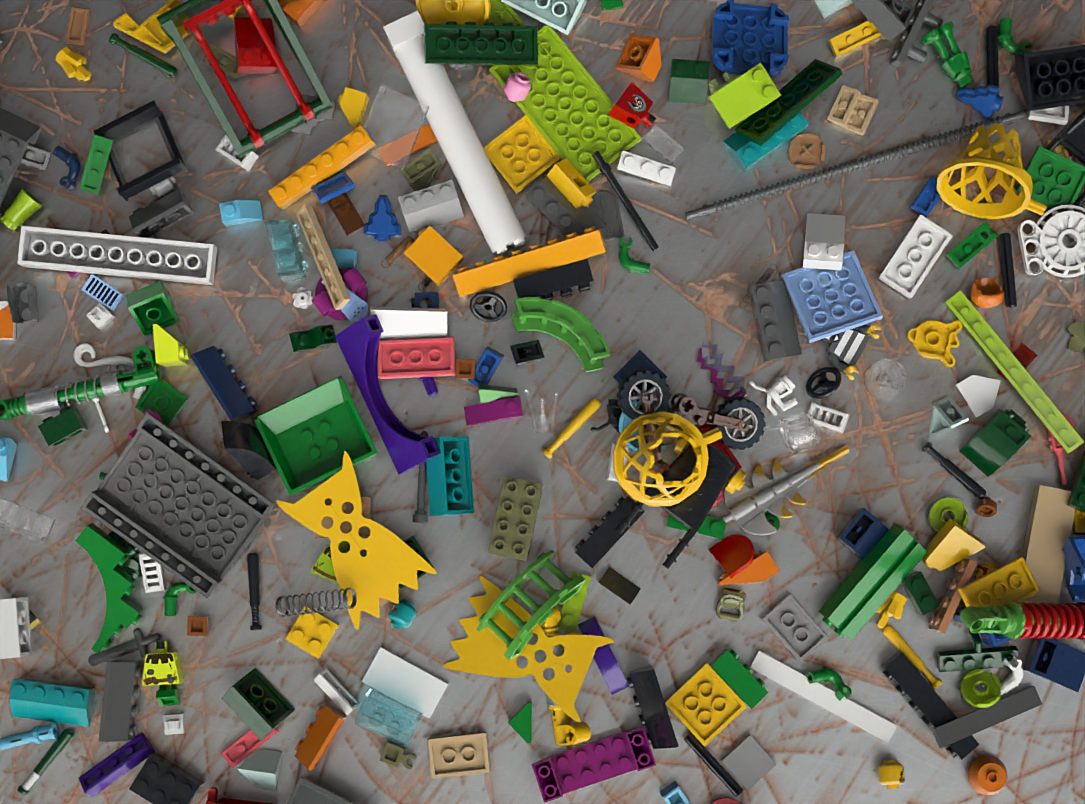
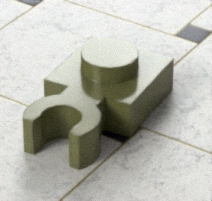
M387 741L380 761L398 767L401 762L405 768L412 769L413 766L407 763V759H416L417 756L413 753L406 755L404 754V747Z

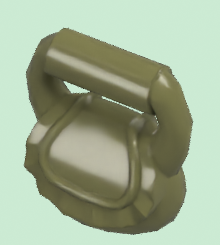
M722 588L719 596L720 599L716 605V614L719 619L737 622L744 615L746 593L738 589ZM722 607L734 608L739 610V614L720 610Z

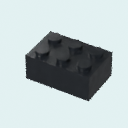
M155 752L149 755L129 790L152 804H192L205 782Z

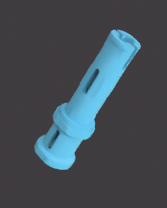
M51 722L47 726H35L31 731L0 738V750L32 742L40 744L44 740L51 738L53 740L58 739V726L55 722Z

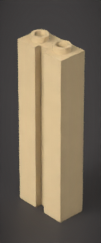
M1043 485L1034 486L1021 556H1023L1040 592L1020 603H1058L1065 569L1062 548L1067 538L1071 536L1075 509L1067 506L1071 491Z

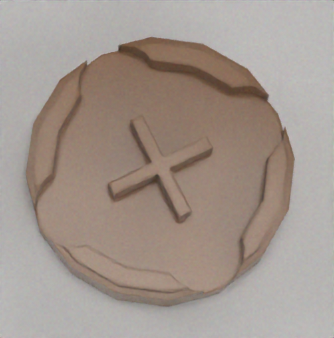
M807 132L800 133L794 137L789 143L787 152L793 166L797 169L808 171L817 168L822 163L826 149L820 137Z

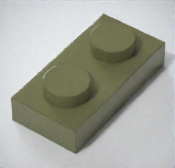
M211 44L210 49L224 74L236 80L240 74L236 71V57ZM204 56L202 61L210 65L208 59Z

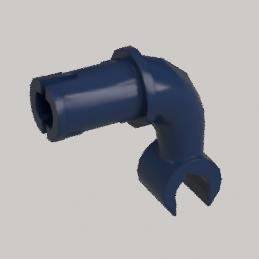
M57 146L53 151V155L64 161L66 166L69 167L68 175L60 179L59 185L65 187L68 182L66 189L71 191L76 186L75 180L80 173V163L75 153H70L61 146Z

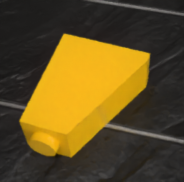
M950 518L926 546L925 550L927 553L923 557V562L931 569L935 567L942 571L983 550L985 545L980 538Z

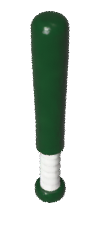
M66 728L34 768V772L23 785L17 788L19 793L24 796L29 794L31 786L39 776L43 775L74 737V732L71 729Z

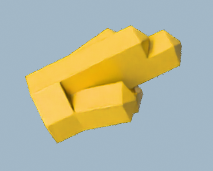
M66 46L61 49L56 55L55 61L61 65L69 78L75 76L78 80H90L91 73L83 67L87 64L86 58L73 51L70 47Z
M896 591L888 597L876 611V613H881L876 623L878 628H884L891 616L895 619L902 617L903 606L907 601L906 597Z

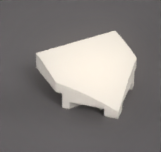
M973 374L956 384L976 418L994 408L1001 380Z

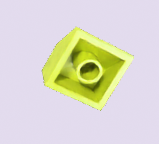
M153 324L156 363L164 367L188 365L187 360L190 359L189 348H186V345L168 330L158 324Z

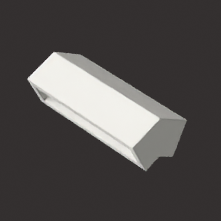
M327 668L314 679L317 685L346 716L359 705L357 700Z

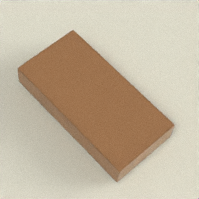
M71 6L65 38L67 45L85 47L91 16L90 9Z

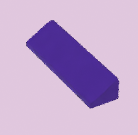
M143 732L80 776L78 779L84 793L94 797L147 759L149 755L155 753L154 747Z

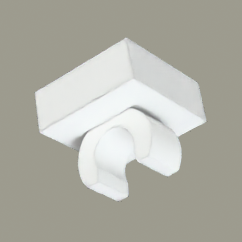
M99 303L86 315L100 330L115 317L102 303Z
M184 713L163 715L165 735L186 733Z

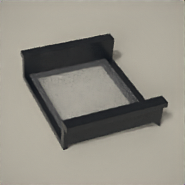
M154 100L93 131L94 134L114 139L109 162L119 184V187L116 188L118 194L126 201L129 200L128 198L181 171H188L165 115Z

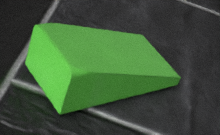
M478 385L480 401L482 403L519 396L517 388Z

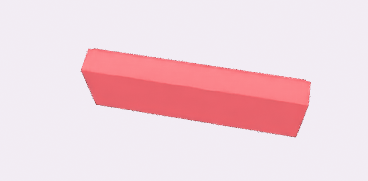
M276 728L262 741L251 730H248L222 751L221 755L234 768L279 730Z

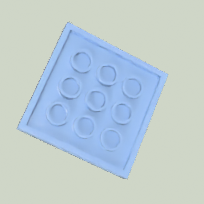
M854 250L843 254L841 270L802 267L782 274V280H784L787 292L809 343L880 320L883 317Z

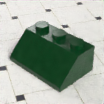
M256 668L236 682L221 698L261 741L295 710Z

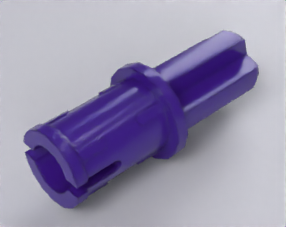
M433 377L419 378L420 381H423L428 396L438 393Z

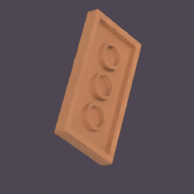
M963 559L954 565V575L952 579H948L945 585L947 590L944 596H941L938 600L940 607H938L936 614L933 613L929 619V629L945 634L962 598L958 589L968 584L978 562L972 559Z

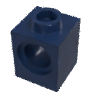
M438 292L415 293V298L411 299L412 308H422L420 303L423 299L430 300V305L427 308H439Z

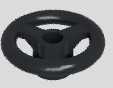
M480 291L471 298L470 310L481 321L497 322L506 315L507 303L496 292ZM480 297H483L481 302H476ZM498 301L502 307L499 314L495 311ZM477 309H484L486 312H489L491 317L480 314Z
M824 367L815 371L806 383L807 394L814 399H823L832 395L841 383L839 370L834 367ZM827 373H833L836 380H828ZM820 376L818 384L812 388L814 380Z

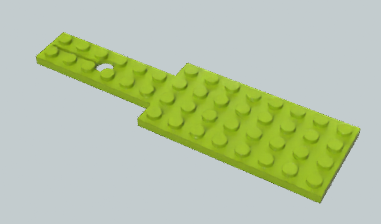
M490 0L491 10L487 22H493L499 26H502V23H513V26H526L509 5L501 2V0ZM546 24L537 31V66L493 65L489 72L502 88H504L507 79L513 73L521 72L529 77L531 89L523 101H516L515 104L539 130L559 155L561 161L567 158L589 182L601 173L599 165L592 156L593 153L599 151L605 162L611 165L619 159L622 150L628 152L642 141V138L635 129L608 115L614 107L613 102L551 26Z

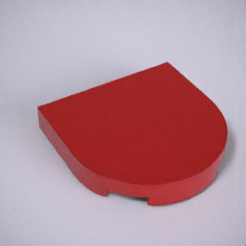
M740 534L727 536L708 549L730 578L736 576L752 563L755 552L751 540Z

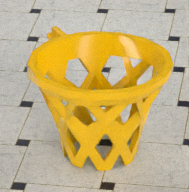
M993 123L987 130L984 124L978 126L971 134L970 139L959 156L949 165H946L938 174L937 191L942 200L963 214L984 219H1001L1015 216L1024 209L1043 215L1047 208L1046 205L1031 199L1033 183L1031 176L1023 169L1021 140H1019L1018 133L1014 129H1011L1006 134L1003 124ZM997 131L1000 139L992 144L989 137ZM1011 139L1013 140L1015 150H1013V147L1010 143ZM1004 151V153L1006 154L1003 160L1000 158L998 152ZM967 166H975L966 173ZM962 168L961 179L949 185L954 170ZM985 168H996L997 172L988 182ZM1015 179L1021 184L1020 194L1013 187ZM977 180L981 192L972 201L966 199V184ZM998 184L1007 191L1002 203H994L990 191ZM961 187V196L953 190ZM985 197L987 203H978Z
M656 412L639 416L632 420L619 434L614 447L613 470L620 486L634 500L646 505L672 506L680 503L697 491L706 477L709 459L707 445L723 438L722 432L717 427L701 434L694 424L680 415L668 412ZM649 422L660 425L655 431L643 433V425ZM669 424L679 425L683 429V431H680L670 426ZM668 427L674 431H665L664 429ZM638 429V434L632 436V435L636 432V430ZM654 435L655 440L646 444L644 436ZM663 437H683L690 442L697 459L693 471L683 481L664 482L663 476L651 469L655 463L651 450L660 445ZM638 439L639 449L631 456L625 449L627 442ZM642 453L647 459L644 466L635 460ZM624 455H625L626 458L628 459V461H627V463L625 464V466H624ZM631 464L640 471L639 481L629 479L626 474ZM650 476L656 479V483L645 484L646 477ZM633 484L639 485L640 491ZM685 486L680 494L676 496L671 495L674 491ZM645 487L657 488L662 494L652 497L645 495ZM669 487H675V488H673V489L670 490V491H667V490L665 489V488H669Z

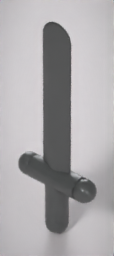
M135 628L133 631L135 639L109 648L106 651L103 650L98 654H92L88 662L90 665L96 666L137 650L145 658L146 654H148L146 645L159 641L161 635L155 633L143 638L141 630Z

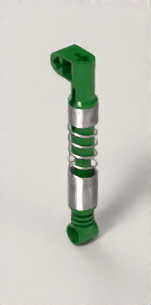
M145 346L137 347L133 352L135 369L116 370L101 374V376L96 375L94 379L87 377L85 381L78 379L74 384L67 382L66 386L62 384L28 391L20 397L0 400V409L3 406L5 408L4 413H0V420L8 421L19 415L28 414L31 416L62 409L64 402H67V405L71 407V400L74 399L78 404H81V401L84 400L88 402L92 398L99 400L101 396L109 398L127 393L130 389L160 383L161 371L159 364L156 363L155 351ZM147 362L152 364L149 366L142 367V365L148 364ZM71 383L72 387L67 388V385Z

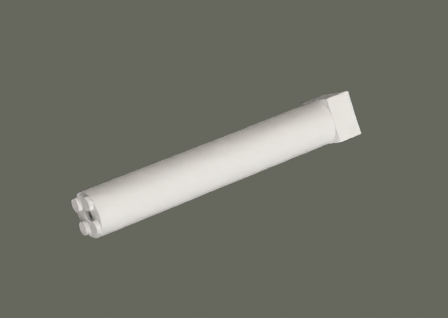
M418 11L384 26L387 40L396 58L399 60L492 254L505 256L508 254V250L515 248V250L522 248L526 245L525 240L527 236L443 64H425L424 23Z

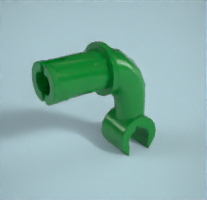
M1002 18L1000 20V35H998V39L1003 48L1013 53H1030L1026 51L1025 47L1030 48L1033 44L1031 42H1025L1022 45L1015 43L1012 40L1013 35H1011L1012 19Z
M622 236L618 242L621 265L629 273L637 272L648 275L650 263L635 261L634 258L631 259L628 249L632 245V238L630 237L629 243L626 245L623 242Z
M185 582L171 585L163 596V599H165V616H176V599L179 593L188 591L194 594L197 591L190 588Z
M824 666L819 670L809 671L806 674L807 681L810 684L820 681L832 682L837 689L835 696L839 701L844 696L847 699L852 693L851 688L844 684L841 676L830 668Z

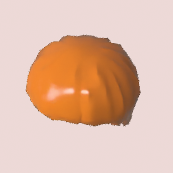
M979 278L972 283L970 297L975 305L981 308H991L1002 302L1004 291L994 278Z

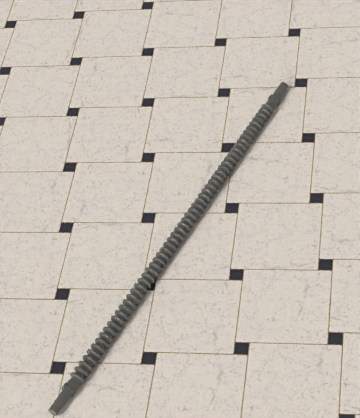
M1028 110L1013 114L1006 113L1005 116H997L996 119L991 118V120L986 119L985 122L981 121L980 124L976 122L975 125L970 124V127L965 126L964 129L960 127L959 130L955 129L954 132L950 130L949 133L944 132V135L940 133L938 137L936 135L933 138L928 137V140L924 138L923 141L918 140L917 143L913 141L912 144L908 143L907 146L903 144L902 147L897 146V149L892 148L891 151L887 149L886 152L881 151V154L877 152L876 155L871 154V157L866 156L865 159L863 157L860 160L855 159V162L850 160V163L845 162L844 165L840 163L839 166L834 165V168L829 167L828 170L824 168V171L819 170L818 173L814 171L813 174L808 173V176L804 174L802 178L800 176L797 179L792 178V181L787 179V182L782 181L781 184L777 182L776 185L766 186L765 189L761 187V190L756 189L755 192L751 190L750 193L745 192V195L741 193L739 197L735 195V198L729 197V200L726 198L724 201L719 200V203L714 201L712 205L705 204L702 205V208L685 212L687 220L701 215L708 216L715 211L717 213L719 210L724 211V208L729 210L730 206L734 208L735 205L740 206L741 203L745 205V202L750 203L751 200L755 202L757 198L761 200V197L766 198L767 195L771 197V194L776 195L777 192L780 194L782 191L787 192V189L792 190L793 187L797 189L798 186L803 187V184L808 186V183L813 184L814 181L818 183L819 180L824 181V178L829 179L830 176L834 178V175L839 176L840 173L844 175L845 172L850 173V170L854 172L856 168L860 170L861 167L866 168V165L870 167L871 164L876 165L877 162L881 164L882 161L886 162L887 159L891 161L893 157L897 159V156L902 157L903 154L905 156L908 153L913 154V151L917 153L919 149L923 151L924 148L928 149L929 146L931 148L934 145L939 146V143L944 145V142L949 143L950 140L954 142L955 139L960 140V137L965 138L966 135L970 137L975 129L984 124L985 129H988L993 123L1010 125L1013 124V121L1028 117Z

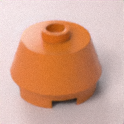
M989 755L981 756L970 765L968 779L973 789L978 793L993 795L1004 788L1007 782V770L998 758Z

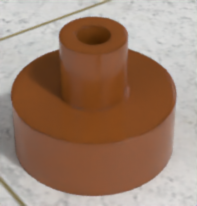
M984 497L983 500L977 503V513L982 517L994 516L997 513L996 502L991 500L990 497Z

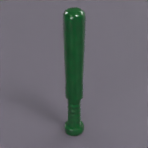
M116 33L110 36V44L119 45L133 56L171 78L176 76L177 68L136 45L125 42Z

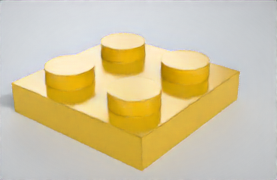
M318 612L304 613L299 615L286 640L320 659L339 624Z

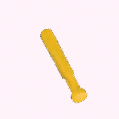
M592 398L558 434V438L547 449L544 448L542 450V453L550 459L553 456L552 453L561 443L567 441L600 408V401Z
M887 625L883 628L882 633L900 652H903L915 668L930 681L933 689L938 688L942 684V680L937 679L927 669L925 663L893 626Z

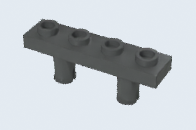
M934 0L917 1L915 5L917 9L910 19L909 26L899 38V41H901L900 45L894 49L891 55L893 59L890 64L897 68L902 65L907 56L920 63L925 60L927 52L915 47L913 42L923 23L934 29H938L942 25L943 19L929 12Z

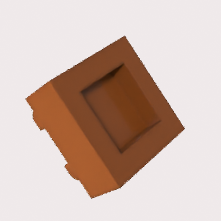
M456 359L455 378L475 379L476 360Z
M188 616L187 636H208L209 616Z

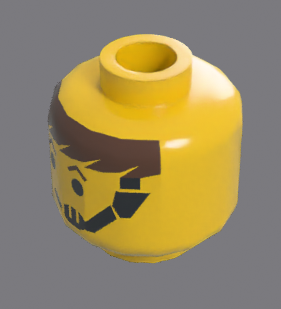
M898 760L882 761L883 764L878 767L880 783L887 785V789H898L899 784L905 782L904 766L898 763Z

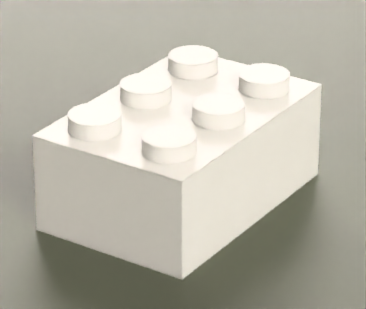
M28 597L0 599V659L32 655Z

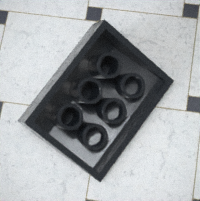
M1085 45L1015 55L1016 75L1028 111L1085 103Z
M648 665L630 671L627 681L630 689L634 688L636 695L633 696L636 707L640 706L642 714L639 715L642 726L646 725L648 731L646 735L649 744H652L653 749L679 747L654 668Z

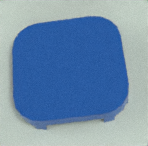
M727 0L716 8L712 20L711 56L713 63L719 70L729 74L742 75L759 63L763 65L770 77L780 74L789 58V16L785 15L778 8V4L771 3L770 7L737 4L734 3V0Z

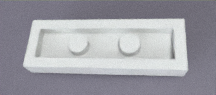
M623 150L616 167L617 170L666 186H671L676 170L675 167Z

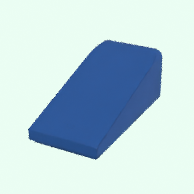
M486 347L475 367V379H469L468 381L476 386L488 385L504 355L491 347Z

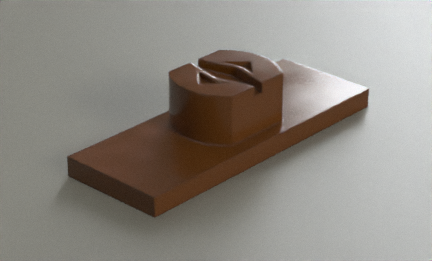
M346 192L327 201L347 236L364 227V222Z

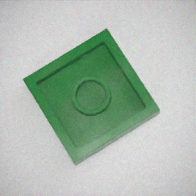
M161 379L160 383L150 385L135 408L143 414L148 409L156 412L161 417V421L166 426H170L189 398Z

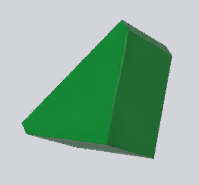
M527 702L508 721V724L527 743L532 741V702Z

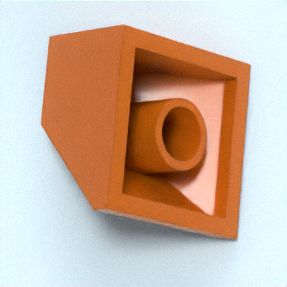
M631 34L615 68L637 79L654 82L662 66L659 39L652 36Z

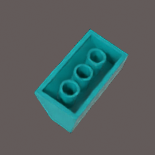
M799 112L762 146L738 136L736 132L726 138L723 144L745 172L805 131L809 123Z
M469 437L434 438L441 454L426 462L430 516L474 513Z
M28 678L12 679L9 696L12 717L90 727L96 688Z

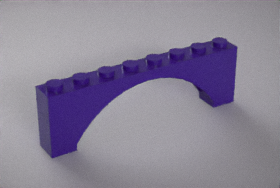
M374 314L361 318L337 334L335 338L399 475L420 466L441 453L433 436L425 437L406 427L393 414L383 397L377 376L376 358L379 339L384 330L377 315Z

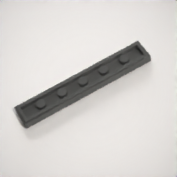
M1031 686L999 700L990 707L977 709L935 727L932 731L939 748H943L1040 706L1042 702L1035 686Z

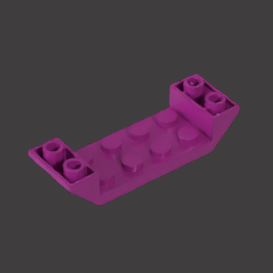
M644 727L626 730L548 756L532 764L544 803L563 797L565 793L634 770L641 771L656 766Z

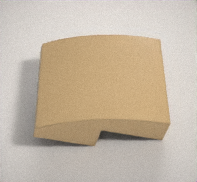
M842 85L827 120L864 136L879 101L861 94L859 90Z

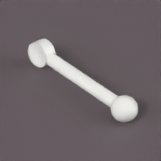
M92 398L104 425L103 428L107 433L110 431V428L105 420L99 400Z

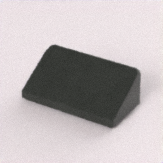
M608 567L598 582L630 605L641 590L611 567Z

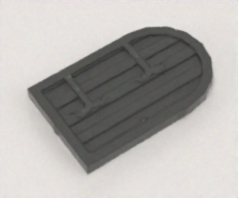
M607 191L595 193L592 196L593 201L589 204V208L607 225L601 231L603 239L621 238L624 235L617 198Z

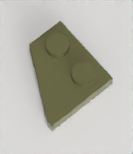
M429 148L399 170L415 192L430 186L441 166V162L433 150Z

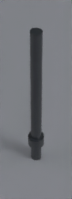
M599 151L593 153L592 156L599 165L601 174L606 176L652 251L659 248L611 172L612 168L609 163L605 162Z

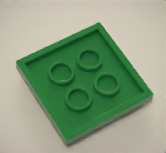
M1037 146L1025 170L1032 178L1033 191L1031 199L1047 206L1044 213L1061 205H1074L1085 183L1084 166L1041 146ZM1020 183L1018 184V186H1017V188H1016V191L1018 192V194L1021 193V184H1020ZM1062 208V209H1058V210H1056V211H1058L1059 213H1061V212L1067 211L1068 208Z

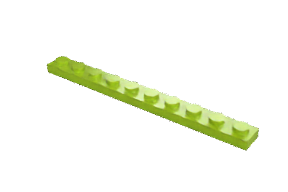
M960 290L945 303L1069 454L1085 441L965 294Z

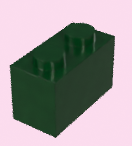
M66 407L59 411V415L55 417L50 416L42 421L43 424L39 425L38 428L48 446L56 447L88 429L78 409Z
M915 571L901 582L918 615H925L940 607L921 571Z

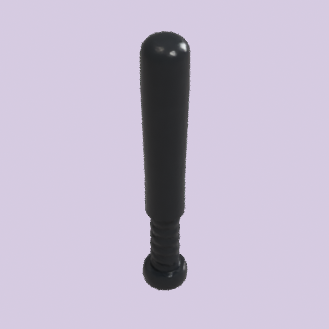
M927 442L923 446V452H927L934 457L946 471L976 498L982 499L986 495V490L948 458H944L932 447V443Z
M249 553L247 555L250 606L252 608V625L250 630H262V625L259 623V555L257 553Z

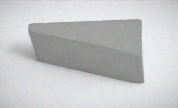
M28 145L20 163L46 171L51 152Z

